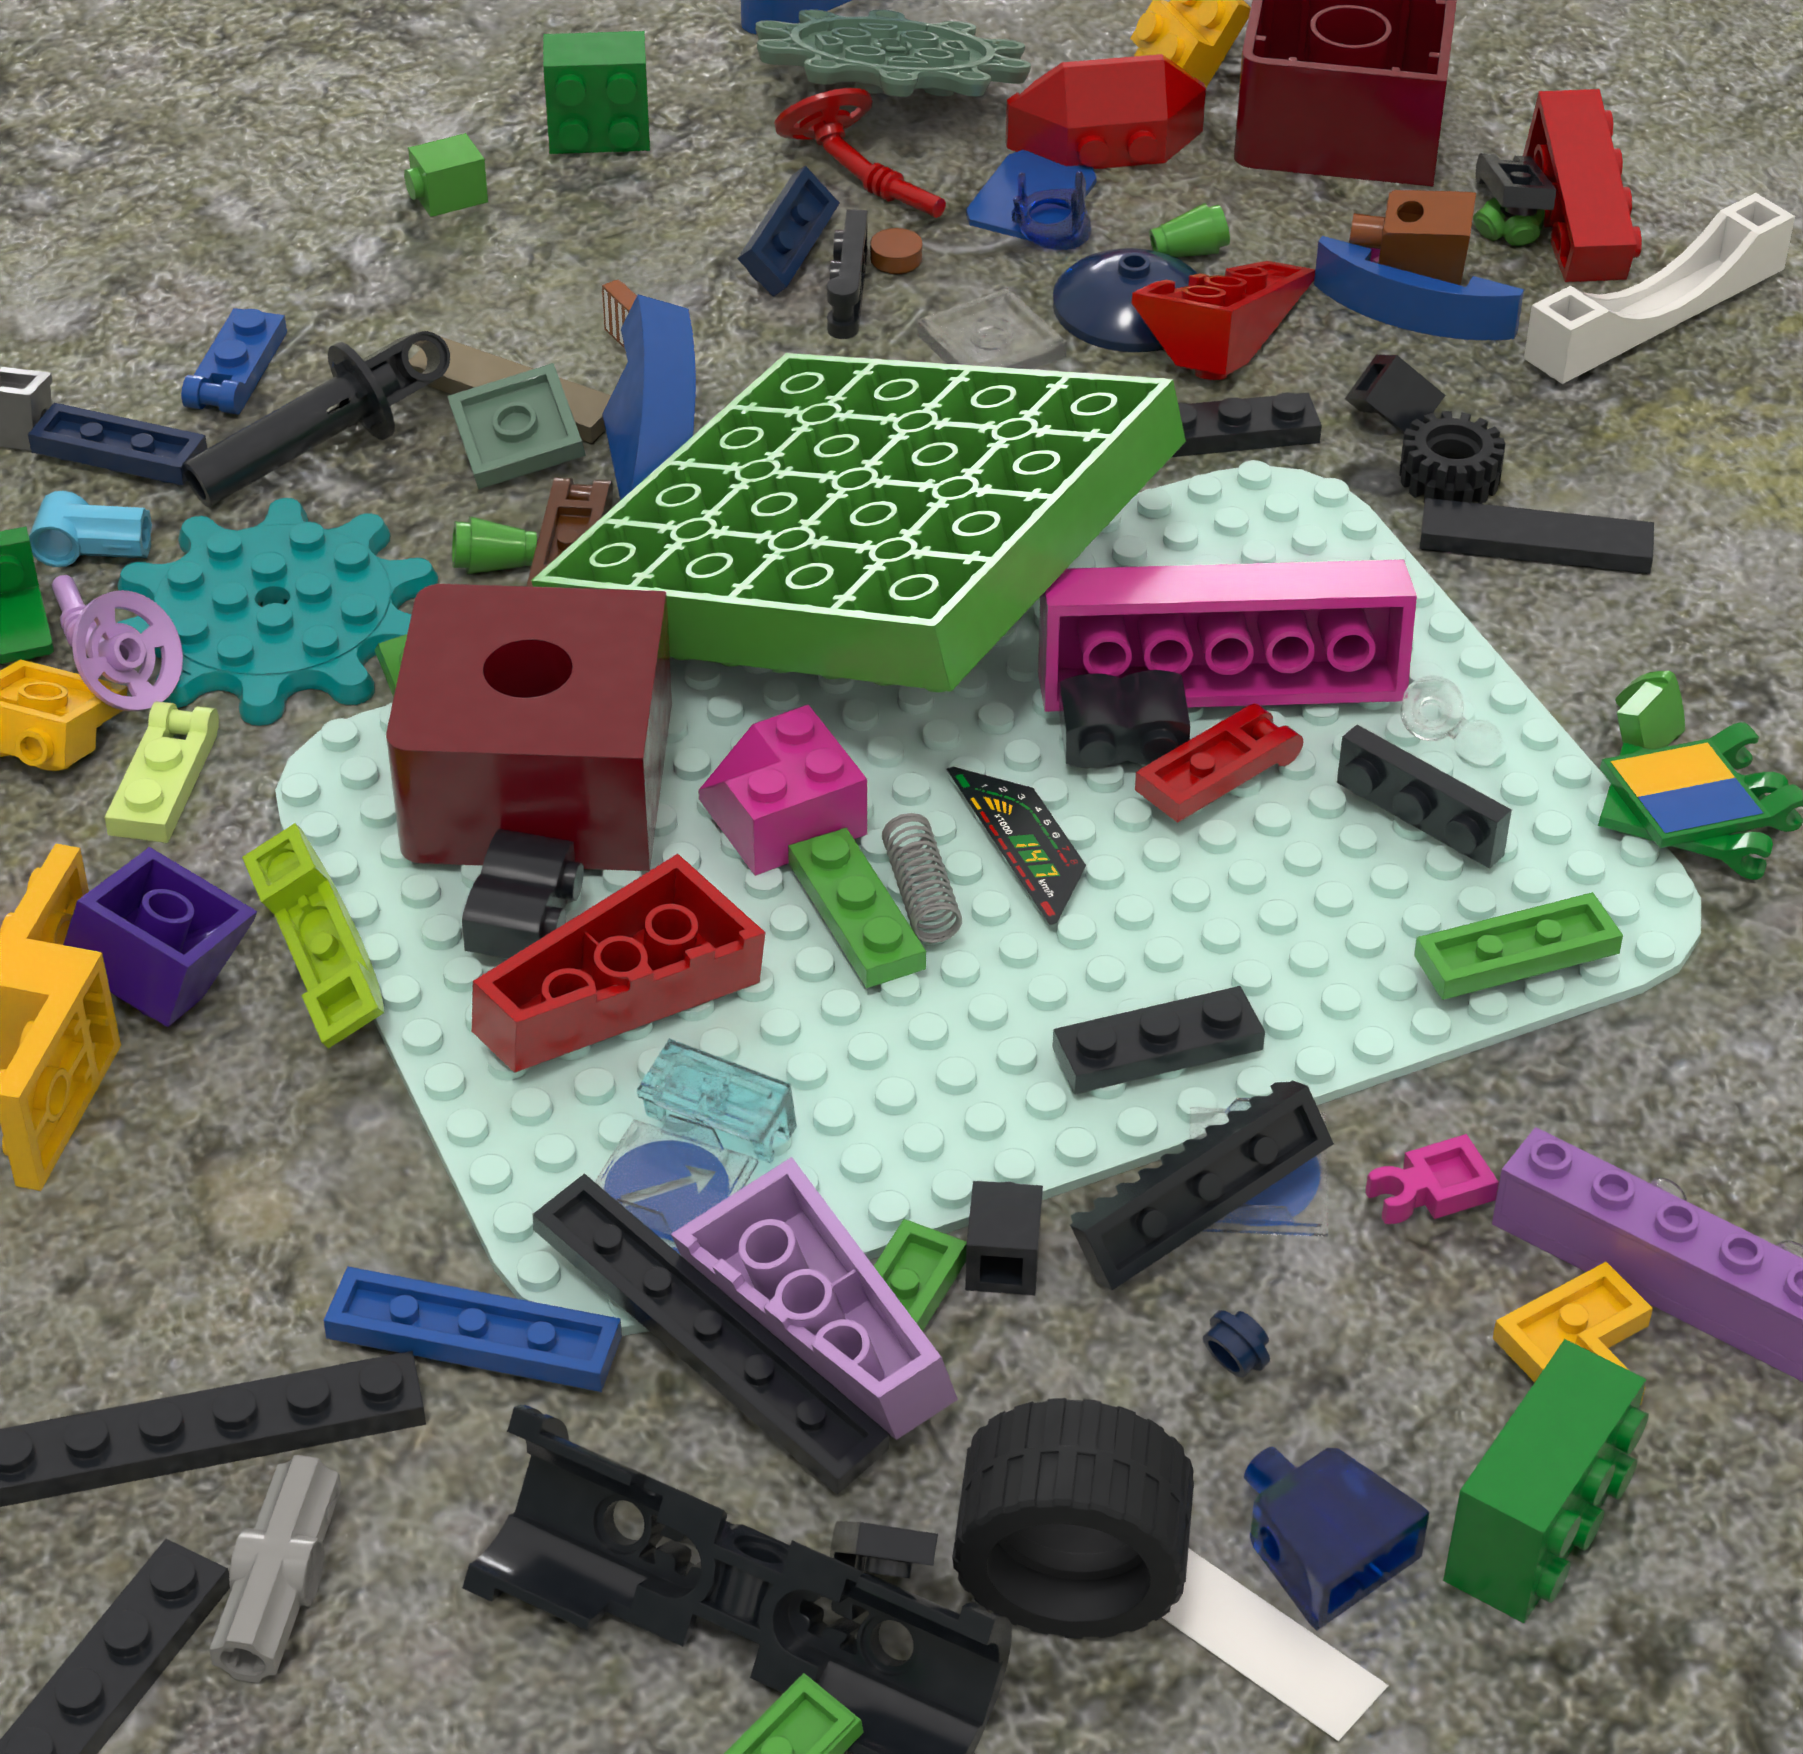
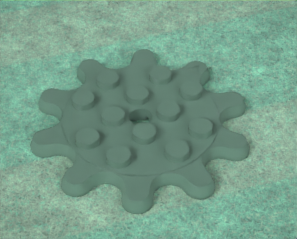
M809 9L799 11L800 23L765 20L756 22L755 27L759 39L757 50L761 62L772 65L802 66L805 69L809 82L823 85L855 82V88L864 89L869 93L884 92L891 96L907 97L912 95L914 89H924L926 93L936 96L954 95V92L966 96H983L991 81L1020 84L1025 82L1031 71V63L1021 60L1025 51L1023 43L1007 39L978 38L974 36L976 26L962 21H944L930 24L907 20L904 14L891 10H872L867 17H844L823 10Z

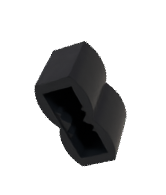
M1148 670L1136 672L1123 678L1107 674H1082L1060 681L1059 715L1065 761L1070 766L1078 768H1103L1115 766L1127 760L1137 764L1148 765L1190 740V720L1181 674L1164 670Z
M498 829L490 842L481 874L476 878L462 916L464 951L509 959L565 924L566 910L564 908L568 900L576 901L578 899L584 876L583 863L575 862L574 841Z

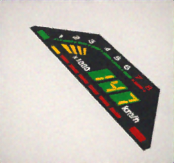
M957 767L947 768L946 770L1049 925L1057 923L1086 864L1037 792L1029 786Z

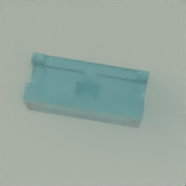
M670 1038L637 1088L638 1098L643 1099L645 1112L648 1117L662 1122L666 1118L667 1109L752 1142L754 1156L767 1163H772L774 1160L775 1150L772 1147L774 1136L776 1135L789 1141L797 1128L790 1083Z

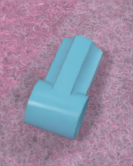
M54 491L46 495L42 500L29 535L33 556L38 561L54 567L68 566L74 563L79 555L147 559L151 548L152 522L150 510L140 507L89 505L82 497L73 492Z

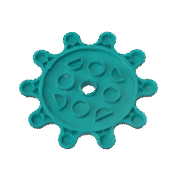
M280 498L270 504L266 518L255 527L241 530L225 529L205 516H194L185 520L178 536L179 546L186 553L181 559L166 564L130 563L122 569L117 587L118 591L136 592L157 603L170 617L179 634L183 652L182 671L175 689L163 702L174 703L179 708L187 706L207 692L216 690L226 691L235 694L239 698V713L244 722L262 726L279 720L285 711L287 699L298 691L307 689L322 690L338 703L345 705L361 704L372 698L375 693V682L364 667L365 663L376 655L375 648L378 643L408 633L412 614L398 610L405 601L415 598L423 588L439 584L438 574L431 563L424 558L386 560L377 557L378 552L390 542L391 536L383 519L376 514H361L340 527L324 529L318 523L308 522L307 513L297 500L293 498ZM140 616L117 622L132 626L140 634L149 627L147 622ZM160 647L155 648L157 658H162Z

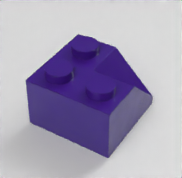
M148 847L77 900L63 945L102 952L110 992L137 1008L144 1015L169 1027L205 996L254 922L257 911L151 847Z

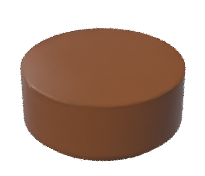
M903 228L882 230L871 238V263L877 269L886 273L902 274L910 272L922 262V239L915 232Z

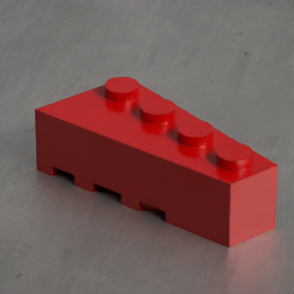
M676 854L473 980L471 1032L516 1073L760 983L766 932L685 859Z

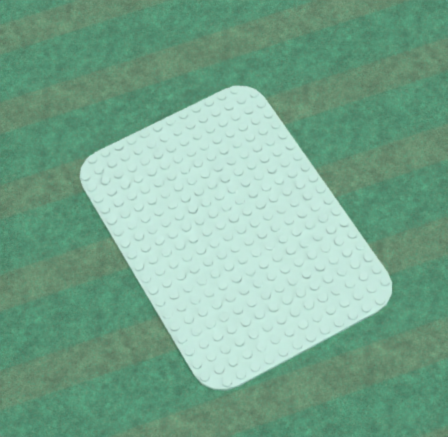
M1257 460L1243 462L1239 468L1196 475L1189 479L1139 492L1067 569L1404 559L1417 595L1407 701L1260 705L1272 714L1275 725L1278 727L1289 726L1303 737L1304 743L1299 755L1289 765L1279 766L1276 763L1177 823L1135 791L1136 771L1146 765L1133 763L1128 760L1115 766L1103 768H1078L1066 764L1059 711H1044L1038 677L1040 597L951 692H930L925 688L901 685L880 686L869 681L845 678L826 679L821 675L797 672L776 673L771 669L741 665L728 667L717 662L693 659L680 661L670 657L672 707L650 870L674 855L679 854L766 932L760 983L516 1073L471 1032L473 980L507 960V958L464 951L462 916L470 890L476 878L481 874L482 866L415 863L407 860L401 854L386 739L392 703L361 712L347 719H333L324 724L320 731L289 757L275 789L282 831L294 823L303 830L333 881L362 939L376 974L384 1005V1013L373 1021L494 1271L517 1299L621 1318L622 1336L649 1332V1330L533 1230V1213L584 1173L605 1190L607 1179L619 1162L641 1149L671 1144L691 1147L706 1153L718 1162L726 1173L729 1182V1196L792 1157L866 1257L871 1260L880 1257L903 1219L945 1234L967 1227L969 1225L973 1181L1042 1185V1200L1161 1160L1160 1157L1164 1154L1183 1152L1185 1150L1182 1144L1184 1141L1206 1137L1207 1134L1204 1128L1209 1125H1224L1229 1122L1227 1113L1249 1109L1251 1105L1248 1100L1255 1096H1268L1272 1094L1270 1086L1275 1082H1290L1293 1080L1308 1085L1316 1105H1320L1642 994L1679 973L1699 943L1701 935V897L1683 865L1667 847L1659 848L1655 841L1598 826L1611 783L1369 505L1350 492L1348 485L1340 479L1323 478L1302 469L1269 466ZM809 704L867 778V835L854 840L909 925L910 920L907 917L905 905L902 901L894 872L892 871V865L889 862L887 850L884 847L882 831L891 819L901 814L915 813L928 819L950 881V886L956 897L955 901L961 912L962 925L955 935L943 942L927 943L920 941L926 950L925 970L866 988L789 863L755 876L700 802L698 790L752 724ZM1247 706L1188 708L1190 740ZM1358 724L1512 809L1504 856L1489 869L1338 784L1337 775L1342 736ZM957 767L1032 787L1037 792L1086 864L1057 923L1049 925L946 770L947 768ZM919 822L904 823L891 833L890 838L905 827L924 825ZM919 829L905 831L894 840L893 845L907 835L915 833L925 834V831ZM922 837L909 838L899 846L904 847L909 843L919 841ZM925 852L923 855L918 856L916 858L928 856L930 853ZM915 858L906 859L904 862L908 863ZM928 860L925 863H922L917 866H910L906 870L910 871L918 866L930 864L932 860ZM930 868L929 870L919 874H911L908 878H914L920 874L932 872L935 868ZM584 869L583 883L578 899L576 901L568 900L564 908L566 910V923L649 871ZM932 876L931 878L923 881L914 882L912 886H917L925 881L935 880L937 876ZM934 884L931 887L916 890L914 893L919 894L927 889L936 888L940 884ZM937 892L928 897H920L917 901L922 902L929 897L941 895L943 892ZM1591 892L1595 894L1623 934L1620 954L1444 1000L1441 999L1414 957L1416 938L1419 936ZM941 909L927 913L923 917H934L946 910ZM950 911L947 915L937 920H920L919 923L937 925L950 918L953 912ZM956 916L947 925L935 929L918 927V929L927 933L942 932L954 924ZM1237 986H1241L1265 1030L1263 1050L1078 1094L1074 1093L1052 1048L1053 1029ZM685 1169L692 1180L625 1198L621 1202L628 1209L695 1186L700 1198L716 1176ZM662 1239L679 1253L673 1239Z

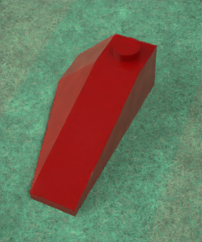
M1272 261L1257 262L1226 268L1225 275L1209 276L1202 273L1189 275L1188 286L1175 288V282L1171 280L1157 281L1132 292L1131 303L1176 366L1195 369V376L1202 379L1222 380L1227 378L1228 374L1249 363L1315 279V269Z

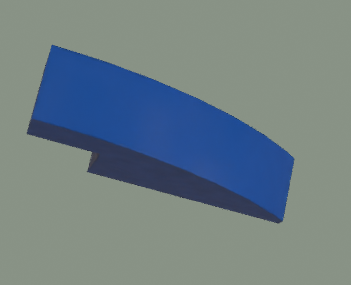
M637 294L621 327L628 362L602 413L620 501L687 442L694 432L696 368L689 309Z

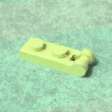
M159 701L153 703L149 714L147 730L104 817L108 836L169 842L217 737L219 714L216 708L197 706L191 712L178 710L174 703ZM175 734L187 735L185 740L173 738Z

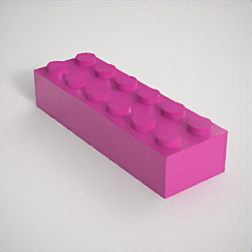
M1404 559L1066 569L1040 596L1038 677L1044 711H1059L1060 681L1082 674H1107L1123 678L1136 672L1148 670H1164L1181 674L1187 708L1248 706L1253 703L1259 705L1407 701L1417 595Z

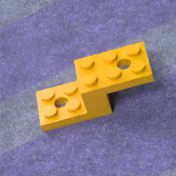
M55 843L42 867H37L32 872L28 881L27 892L15 912H10L6 915L0 929V1125L3 1133L2 1150L4 1155L9 1158L15 1186L41 1191L121 1047L102 952L63 945L76 902L89 892L81 849Z

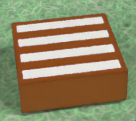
M617 279L602 285L604 328L624 347L621 327L637 295Z

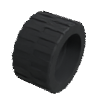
M1052 1398L1043 1402H1028L1015 1406L1011 1411L1000 1412L989 1419L986 1426L977 1430L972 1437L971 1446L967 1449L952 1555L953 1568L958 1572V1581L964 1590L974 1596V1600L987 1611L991 1610L1006 1616L1011 1624L1029 1628L1032 1632L1082 1639L1083 1637L1105 1638L1117 1636L1119 1633L1127 1631L1131 1633L1148 1626L1149 1622L1157 1621L1170 1612L1171 1606L1177 1603L1183 1594L1184 1582H1186L1194 1490V1470L1191 1460L1185 1456L1184 1448L1177 1439L1165 1433L1163 1427L1149 1418L1146 1420L1136 1415V1412L1121 1406L1115 1407L1103 1404L1101 1401L1089 1399L1067 1400L1066 1398Z

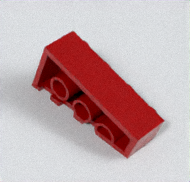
M1600 89L1539 91L1523 156L1533 158L1557 189L1554 210H1545L1544 227H1552L1551 245L1565 282L1627 280L1632 260L1640 256L1642 248L1639 226L1632 225L1630 217L1632 211L1631 190L1629 187H1623L1621 180L1623 169L1622 153L1620 148L1613 147L1611 110L1604 109Z

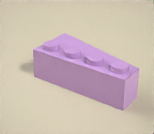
M792 1157L671 1233L678 1251L684 1259L896 1440L958 1400L943 1359Z

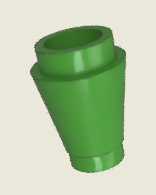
M1203 203L1159 225V227L1149 230L1152 250L1175 258L1218 254L1219 248L1230 244L1228 224L1220 205L1208 207L1206 203Z
M469 516L468 522L455 521L452 535V567L466 568L467 574L531 566L537 546L536 531H525L524 529Z

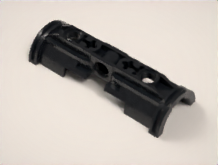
M519 1405L514 1407L507 1432L525 1439L527 1453L531 1455L515 1512L509 1514L500 1532L484 1553L469 1564L463 1589L491 1602L505 1592L585 1630L594 1626L608 1612L682 1647L692 1635L697 1616L760 1644L751 1672V1679L784 1693L805 1673L860 1718L864 1733L846 1750L853 1754L974 1753L995 1706L1008 1664L1012 1641V1627L1010 1620L1006 1616L995 1612L988 1613L983 1606L973 1602L963 1605L959 1614L793 1540L788 1545L746 1525L732 1524L726 1521L727 1513L725 1510L569 1441L567 1428L560 1419L542 1414V1412L531 1406ZM618 1501H628L640 1510L644 1519V1531L639 1540L628 1539L618 1531L613 1516ZM663 1536L671 1539L670 1541L656 1548V1545L662 1539ZM689 1538L695 1545L701 1562L696 1565L691 1563V1549L679 1542ZM821 1597L832 1600L831 1610L842 1616L830 1625L823 1622L824 1609L814 1603ZM866 1610L869 1612V1615L862 1624L852 1621L866 1612ZM883 1621L899 1622L911 1634L913 1652L908 1660L894 1659L883 1650L879 1641V1629Z

